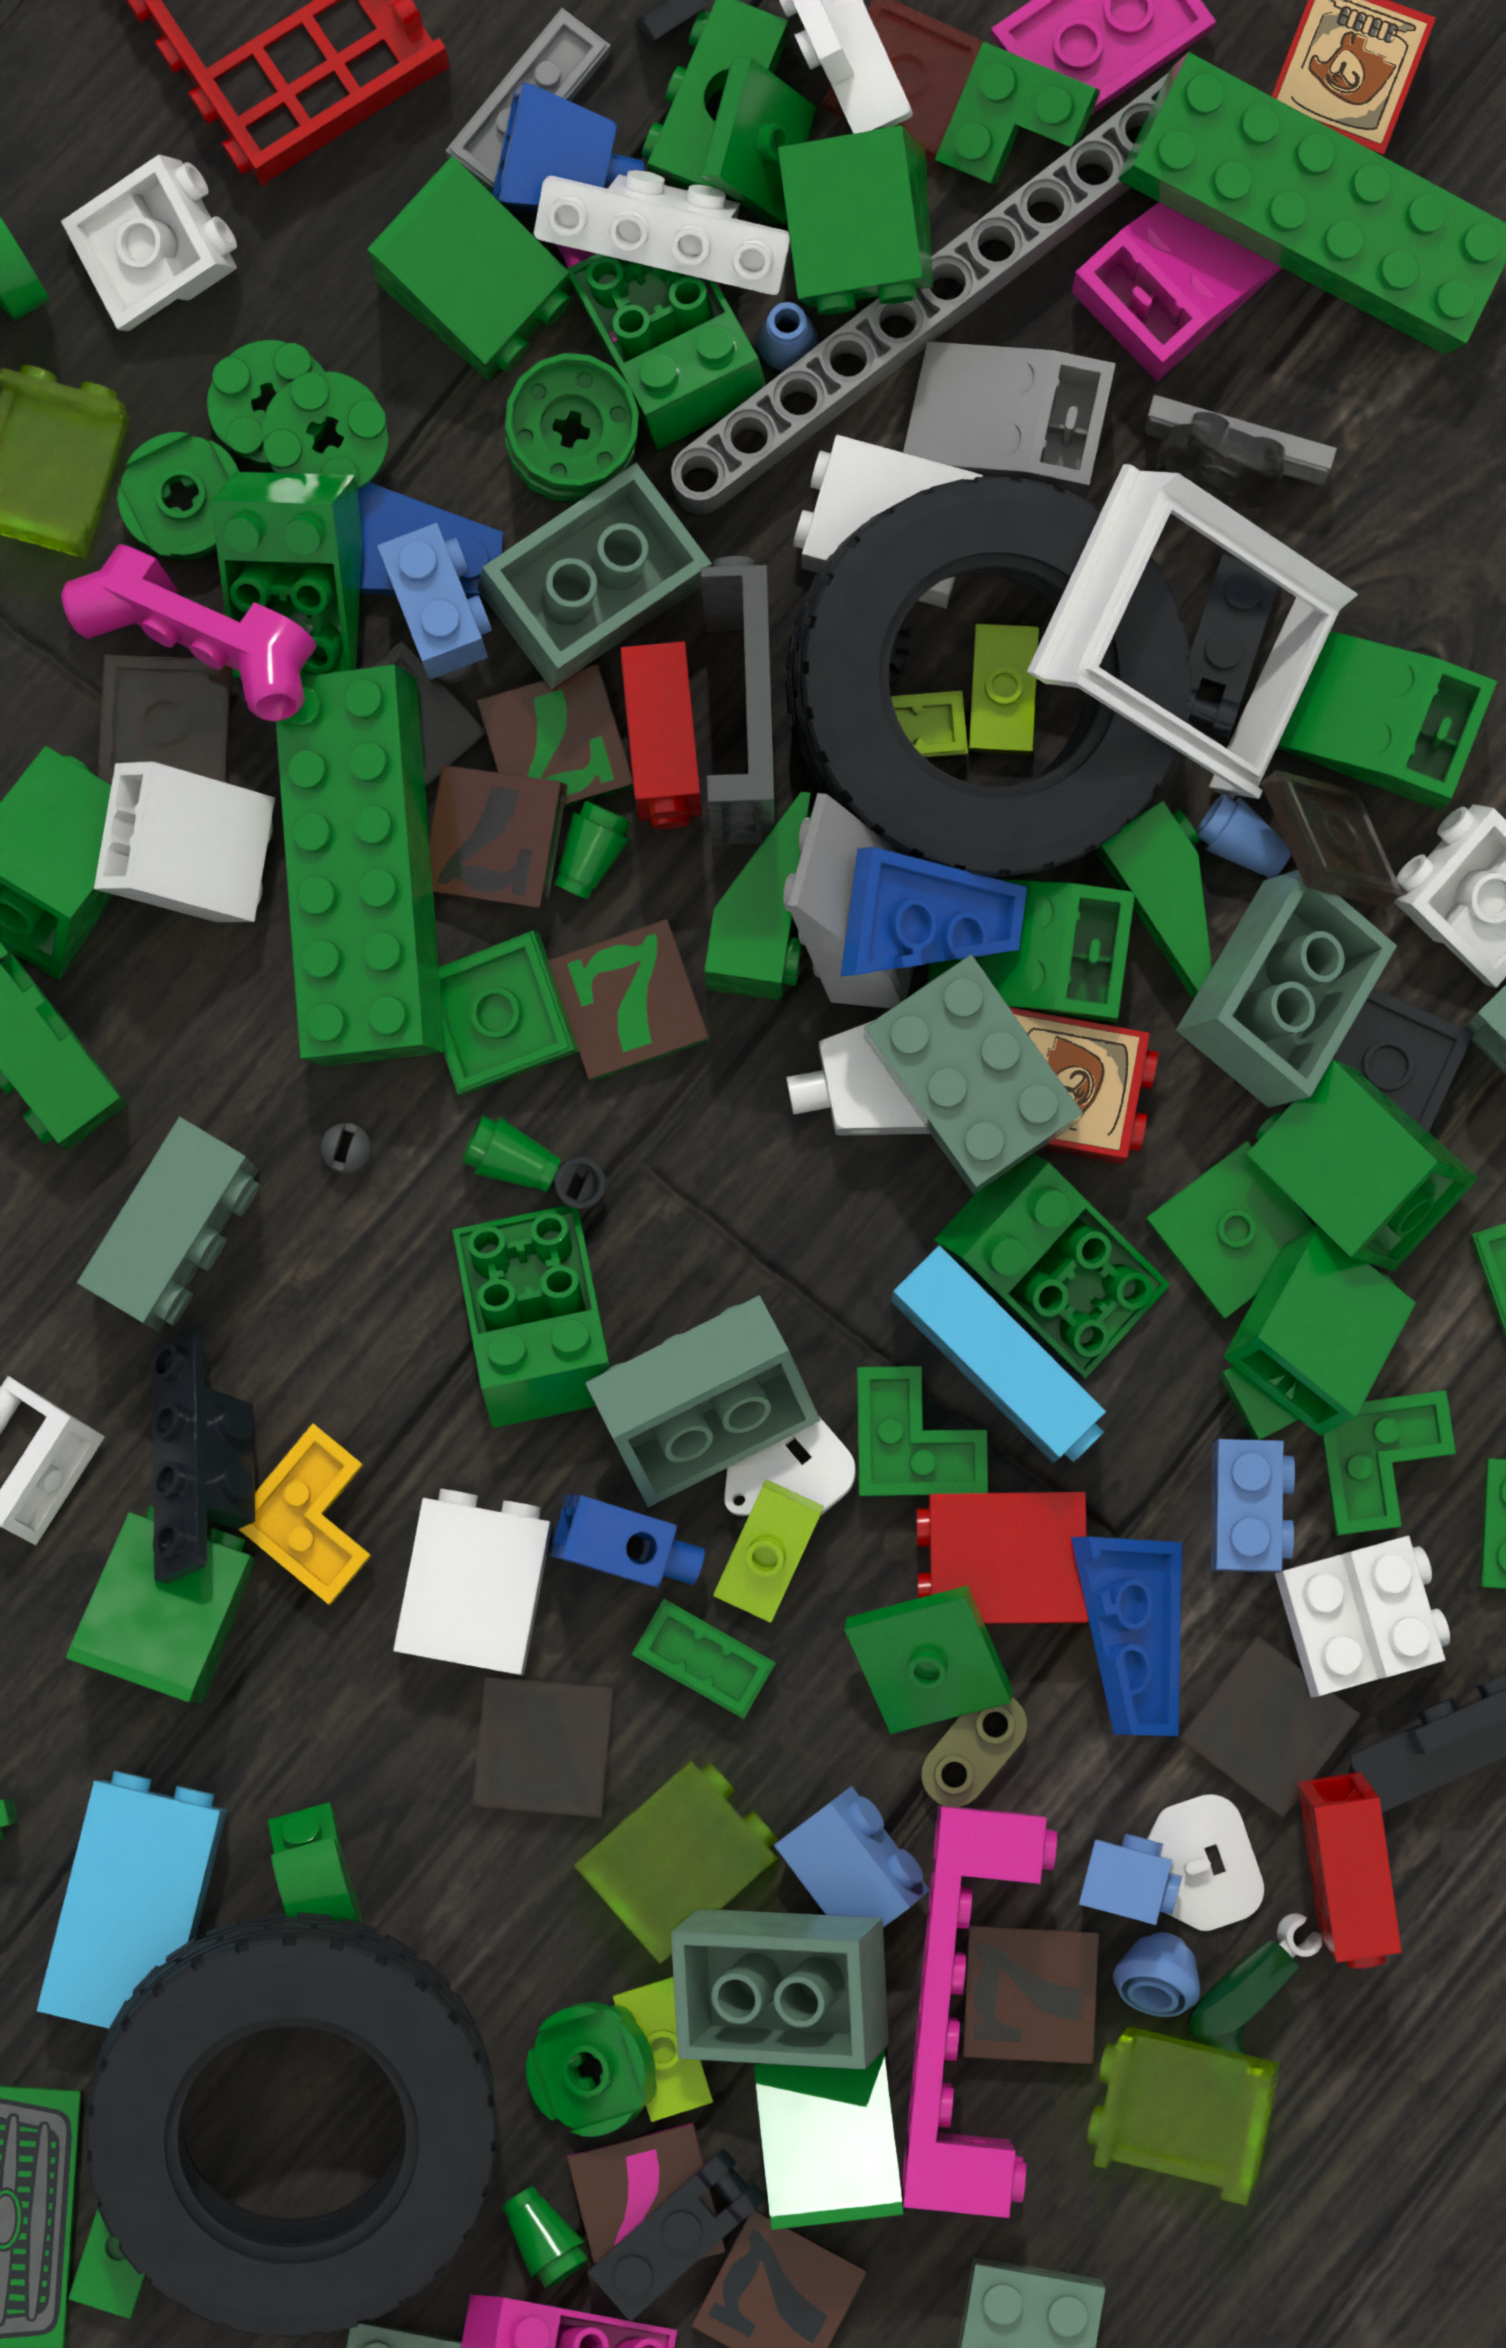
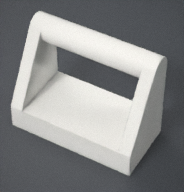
M7 1376L0 1387V1434L22 1401L45 1415L46 1419L0 1489V1527L37 1545L105 1436L15 1379Z

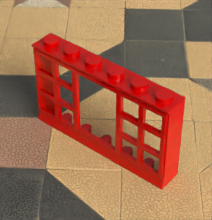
M125 0L140 23L149 18L152 20L162 35L154 43L164 61L174 74L182 69L185 70L195 85V88L190 90L188 95L199 114L208 125L216 119L229 137L221 143L229 159L241 176L251 170L261 187L267 185V182L423 82L450 68L446 47L440 38L434 41L431 39L422 25L421 15L412 0H357L376 29L339 53L336 52L314 18L342 0H314L208 68L205 67L161 0ZM303 25L326 61L292 83L287 84L265 49ZM385 42L398 61V64L360 88L346 65ZM254 57L277 92L238 116L215 81ZM335 73L349 95L310 119L296 97ZM286 105L299 127L265 149L260 150L247 128Z

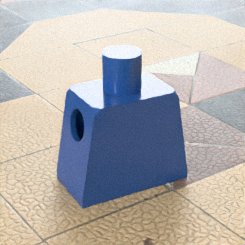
M524 82L513 92L492 195L508 211L537 213L543 181L548 176H556L608 189L618 174L627 176L629 171H644V161L611 153L617 130V124L614 121L540 87Z
M566 1494L548 1556L658 1588L662 1576L694 1585L702 1568L705 1548L674 1539L677 1528L675 1524L582 1495ZM632 1535L642 1538L644 1542V1551L639 1559L628 1557L626 1552L627 1542Z

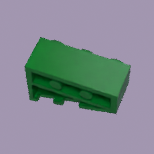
M0 941V1087L7 1095L16 1089L28 1104L30 1109L23 1113L22 1116L44 1145L55 1139L60 1146L68 1151L128 1106V1104L18 958Z

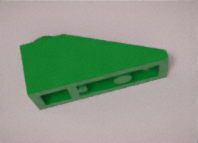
M1164 801L1123 826L1120 833L1098 847L1095 853L1120 890L1135 892L1134 912L1192 1000H1194L1212 970L1199 856L1193 845L1199 842V837L1181 810H1177L1172 814Z

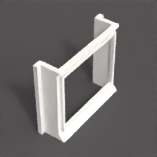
M1123 464L1027 672L1045 684L1081 689L1215 774L1209 787L1219 794H1225L1231 799H1234L1236 795L1259 799L1263 791L1259 788L1260 782L1339 611L1358 594L1181 474L1140 471L1130 464ZM1170 513L1296 597L1227 749L1099 667Z

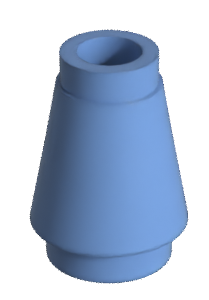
M791 302L776 305L760 324L756 335V346L761 358L771 367L785 371L818 345V333L815 325L806 316L801 307ZM784 326H791L793 327L794 331L791 333H783L779 331V328Z
M1222 794L1208 810L1196 830L1199 839L1206 843L1204 850L1258 874H1263L1269 879L1276 877L1281 872L1292 855L1284 840L1241 797L1234 801L1227 795Z

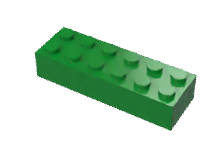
M1190 52L1171 67L1117 177V180L1445 355L1467 344L1506 264V223Z
M396 665L301 677L305 696L303 707L293 716L276 721L300 1059L326 1067L445 1053L417 678Z

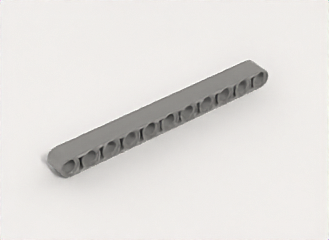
M1168 74L932 256L933 282L939 278L947 277L956 280L963 289V292L958 297L952 300H943L937 298L930 288L917 290V299L904 303L881 304L879 298L684 448L674 459L671 468L673 495L678 505L685 511L696 515L709 514L719 509L925 349L927 341L934 342L1132 188L1117 180L1134 145L1127 138L1126 132L1134 127L1143 126ZM1087 164H1095L1104 168L1110 178L1100 185H1090L1079 178L1077 171ZM1037 202H1048L1058 208L1061 216L1052 223L1043 224L1035 221L1027 210ZM988 240H999L1010 247L1012 254L1003 261L993 262L983 257L978 248ZM899 315L906 317L913 324L914 330L904 338H893L882 331L880 324L890 316ZM848 353L857 355L865 364V368L859 374L845 377L833 370L831 362L837 356ZM801 391L814 398L816 402L815 407L804 415L791 414L781 404L782 400L792 392ZM744 430H755L760 432L767 442L760 451L746 454L737 450L732 441L738 433ZM695 468H705L716 475L717 482L711 489L705 492H694L684 485L683 479L689 471Z

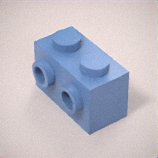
M434 523L377 545L428 679H434L488 658L481 635L491 632L492 628L479 595L467 599L459 577L470 572L457 538L444 542L438 524Z
M1218 1439L1212 1443L1210 1571L1275 1573L1282 1571V1559L1293 1558L1294 1524L1293 1520H1283V1494H1293L1295 1460L1294 1456L1283 1455L1284 1441Z
M852 1786L774 1845L826 1915L883 1918V1927H885L930 1891L923 1881V1873L918 1862L906 1850L897 1847L883 1828V1818L876 1806L867 1798L859 1796Z
M1130 1834L1124 1835L1122 1846L1098 1839L1094 1843L1079 1904L1156 1925L1160 1912L1173 1914L1182 1876L1170 1873L1173 1859L1161 1856L1163 1843Z

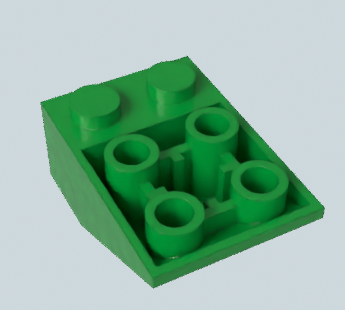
M595 254L567 268L570 274V281L612 366L631 387L639 411L638 417L656 450L727 416L766 386L759 358L716 281L601 254ZM611 331L615 332L618 340L614 343L608 334Z
M235 472L211 500L225 616L241 622L255 602L289 618L302 627L315 640L317 647L301 669L300 677L356 670L362 527L356 475ZM232 668L233 677H241L240 671Z
M1330 631L1277 748L1442 812L1453 797L1497 681L1439 658Z
M800 792L715 906L704 971L707 990L782 1001L784 984L797 985L802 948L799 938L792 937L795 921L791 912H787L784 907V887L788 875L797 871L801 856L799 850L800 827L804 818H811L812 816L810 811L811 793Z
M999 879L1027 887L1019 950L976 956L974 959L1008 1007L1115 1026L1119 1015L1135 892L1074 883ZM963 959L930 963L927 984Z
M1035 1154L976 1193L934 1239L981 1287L1085 1379L1170 1286L1161 1274L1048 1161Z
M560 1206L452 1229L481 1390L492 1427L497 1428L595 1407L596 1404L585 1382L603 1374L611 1367L579 1210Z

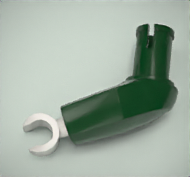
M1294 1913L1284 1917L1277 1929V1937L1280 1944L1268 1940L1249 1953L1210 1987L1189 2014V2034L1195 2037L1196 2041L1203 2044L1215 2096H1232L1245 2092L1244 2089L1250 2090L1255 2086L1250 2066L1247 2062L1241 2032L1246 2029L1245 2025L1298 1971L1299 1966L1293 1958L1296 1955L1302 1957L1312 1956L1322 1946V1936L1317 1932L1311 1933L1300 1945H1295L1293 1941L1294 1932L1307 1919V1917L1301 1914Z

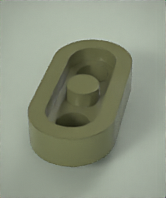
M1012 1697V1701L1009 1704L959 1716L924 1759L921 1768V1780L927 1794L934 1801L944 1806L960 1807L974 1801L1023 1742L1027 1731V1718L1022 1706ZM991 1712H999L1007 1720V1729L999 1737H990L983 1730V1720ZM950 1762H958L966 1770V1779L958 1787L947 1786L941 1777L942 1769Z

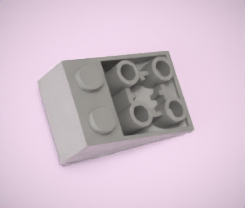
M927 341L903 453L983 475L982 477H1010V479L1017 481L1025 478L1054 485V489L1061 493L1064 490H1068L1086 499L1116 363L1055 350Z
M817 793L811 818H804L800 827L799 850L801 856L796 873H790L785 882V910L791 912L798 928L799 941L802 945L806 946L813 962L814 974L816 977H820L830 1002L893 1008L907 999L915 966L840 977L857 849L875 847L898 854L901 853L892 848L889 843L880 838L877 833L829 795Z

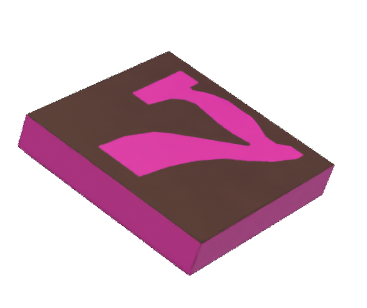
M694 2122L567 2156L593 2263H596L704 2164ZM709 2188L699 2198L716 2216L717 2213L711 2189ZM723 2238L701 2258L726 2252Z

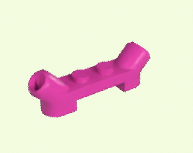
M123 544L117 545L100 571L65 583L61 592L63 608L68 621L79 635L90 639L135 623L141 626L142 630L149 637L166 647L172 648L177 642L190 648L194 656L214 669L221 670L224 665L240 671L247 706L258 718L268 721H280L293 716L303 707L305 696L300 671L317 645L309 633L289 618L254 602L241 622L235 621L178 595V589L156 558Z

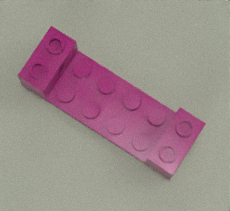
M938 1805L901 2184L903 2207L1009 2218L1011 2202L1023 2203L1026 2163L1023 2162V2157L1015 2156L1016 2151L1010 2140L937 2132L938 2127L950 2128L954 2088H951V2083L942 2082L944 2060H957L960 2022L956 2017H948L950 1994L963 1995L966 1955H964V1952H956L954 1950L956 1929H969L972 1889L961 1886V1877L967 1876L1041 1884L1042 1870L1054 1871L1057 1847V1831L1046 1829L1047 1818L1042 1815Z

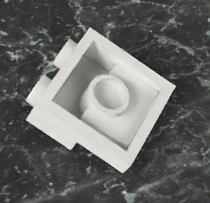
M157 155L61 221L118 330H132L176 299L191 300L237 269L230 255V252L237 248L236 239L230 228L221 218L217 216L211 218L201 199L208 194V186L201 173L189 162L183 164L181 160Z
M1473 804L1469 809L1460 807L1454 810L1443 820L1437 831L1443 840L1428 857L1423 854L1418 855L1401 869L1396 879L1401 889L1391 900L1433 941L1444 943L1485 985L1497 988L1506 977V820L1494 808Z
M1409 1535L1275 1573L1311 1698L1445 1661L1442 1647L1448 1646L1450 1643L1449 1627L1443 1613L1439 1609H1430L1424 1585L1429 1584L1432 1579L1430 1562L1425 1551L1420 1546L1412 1547Z

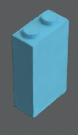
M940 1245L893 1291L891 1302L1053 1464L1063 1454L1074 1462L1104 1433L1095 1422L1106 1411Z
M120 1771L113 1772L111 1782L106 1780L94 1781L37 2007L38 2012L109 2029L124 2001L129 2000L133 1996V1989L156 1965L161 1966L166 1963V1956L193 1938H196L227 1813L226 1809L212 1806L214 1794L182 1786H176L174 1797L149 1791L152 1779Z

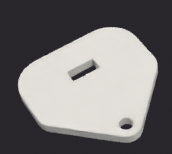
M820 1418L821 1421L728 1467L724 1498L725 1505L733 1515L749 1517L758 1494L767 1479L825 1506L821 1513L822 1515L851 1490L856 1478L854 1459L848 1449ZM793 1439H796L812 1457L803 1465L786 1447ZM737 1496L745 1497V1502L743 1505L737 1506L734 1504V1499Z
M1202 1795L1169 1806L1160 1812L1147 1839L1164 1844L1161 1856L1173 1859L1170 1873L1182 1876L1174 1912L1170 1916L1198 1930L1210 1931L1252 1915L1262 1902L1264 1883L1244 1823L1235 1805L1218 1795ZM1215 1844L1225 1872L1213 1875L1211 1863L1204 1849Z

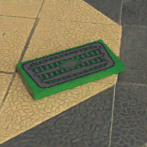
M0 2085V2348H66L83 2090Z

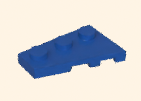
M372 483L357 491L362 527L360 594L396 595L377 545L437 523L444 542L457 538L470 573L459 577L466 598L479 595L480 599H484L477 590L481 570L484 565L504 552L503 532Z
M875 847L857 849L840 977L963 959L971 954L973 957L1019 950L1027 887Z
M1071 1537L1113 1733L1116 1735L1178 1736L1182 1542Z

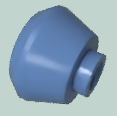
M1158 1932L1137 1940L1119 1961L1113 1972V1982L1121 1998L1132 2008L1145 2014L1158 2017L1177 2016L1193 2007L1200 1997L1201 1990L1195 1956L1182 1939L1170 1933Z

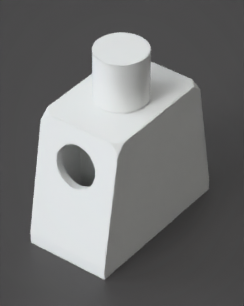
M873 1021L820 1041L819 1053L823 1070L786 1077L793 1115L830 1108L836 1135L930 1134L927 1127L864 1039V1027Z

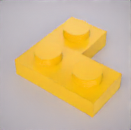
M313 1423L255 1492V1522L239 1530L328 1605H332L372 1555L323 1514L364 1465Z

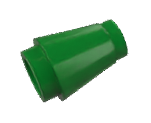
M585 801L580 814L573 812L558 869L559 874L554 884L589 900L593 889H596L609 868L630 841V838L625 835L631 821L594 803Z
M482 1115L470 1137L461 1162L474 1167V1175L532 1189L536 1188L546 1193L553 1181L561 1158L551 1154L548 1149L499 1116L494 1121Z
M534 2186L522 2191L501 2207L508 2218L507 2222L530 2278L538 2277L545 2289H549L568 2278L589 2261L581 2248L586 2242L542 2196L540 2197Z

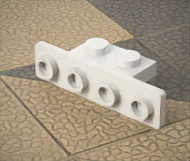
M779 0L787 18L796 13L799 14L806 29L795 34L800 49L810 70L822 65L853 134L893 127L912 117L913 111L863 0Z
M638 170L629 171L627 176L618 174L608 189L556 176H548L543 181L534 228V236L538 240L766 294L776 295L781 289L790 247L789 232L738 220L740 203L726 200V193L720 189L705 185H691L688 191L664 185L665 179L663 177Z

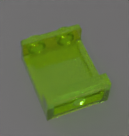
M21 365L19 372L2 368L0 372V385L2 386L0 396V534L86 559L130 417L123 403L116 400L117 393L104 386L90 382H81L80 388L76 389L56 383V375L38 367Z
M691 1760L574 1865L660 1964L672 1954L671 1931L696 1909L720 1910L764 1869L777 1860V1856L770 1847L778 1838L753 1810L745 1818L736 1811L727 1800L735 1792V1789L711 1762L700 1770Z
M1128 2026L1119 2038L1117 2045L1107 2043L1101 2062L1099 2081L1108 2083L1109 2086L1105 2107L1098 2105L1094 2107L1088 2129L1087 2144L1097 2146L1094 2166L1107 2169L1111 2161H1118L1223 2187L1222 2200L1247 2205L1257 2185L1280 2063Z

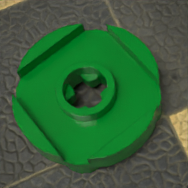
M278 340L253 342L235 350L229 357L222 359L214 368L212 373L213 380L207 396L210 422L221 444L230 452L232 451L237 457L247 460L249 464L260 468L272 469L264 453L262 424L265 412L264 410L254 411V402L262 399V392L274 389L275 393H277L282 387L294 381L296 377L303 373L325 372L322 366L310 356L309 352L302 345L285 343ZM326 419L323 425L313 423L310 426L308 434L315 438L314 450L318 448L317 443L324 437L327 428L330 429L332 419Z
M308 372L296 377L294 381L282 387L273 397L267 407L262 424L264 453L275 473L356 475L357 491L367 486L376 477L384 464L388 451L389 439L385 412L375 396L361 382L337 372ZM326 419H332L337 422L336 433L343 437V442L339 448L329 445L324 453L316 452L313 449L315 438L308 434V430L313 423L323 425Z
M170 432L146 441L129 458L126 464L127 469L122 476L121 487L119 485L117 501L119 511L130 534L141 546L155 553L157 557L164 561L195 560L217 551L211 500L235 472H239L234 460L222 446L211 440L209 442L201 437H192L190 433ZM179 481L182 482L186 489L195 486L199 489V495L192 499L193 507L183 512L179 507L169 509L164 502L172 497L170 486Z
M582 2002L554 2013L538 2029L541 2032L536 2037L535 2046L528 2051L526 2077L529 2090L536 2105L551 2121L558 2118L564 2125L574 2128L570 2132L581 2136H601L611 2133L633 2121L643 2107L655 2097L657 2084L652 2048L640 2026L636 2024L632 2012L626 2007L620 2005L608 2006L599 2002ZM585 2052L592 2054L594 2059H598L601 2063L603 2073L600 2074L601 2083L598 2086L595 2085L591 2076L582 2077L579 2073L578 2066L586 2061Z

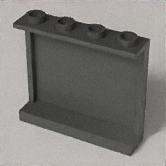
M727 556L715 559L714 567H701L705 632L744 631L748 774L707 775L712 846L762 845L775 827L767 565H753V559L750 557Z

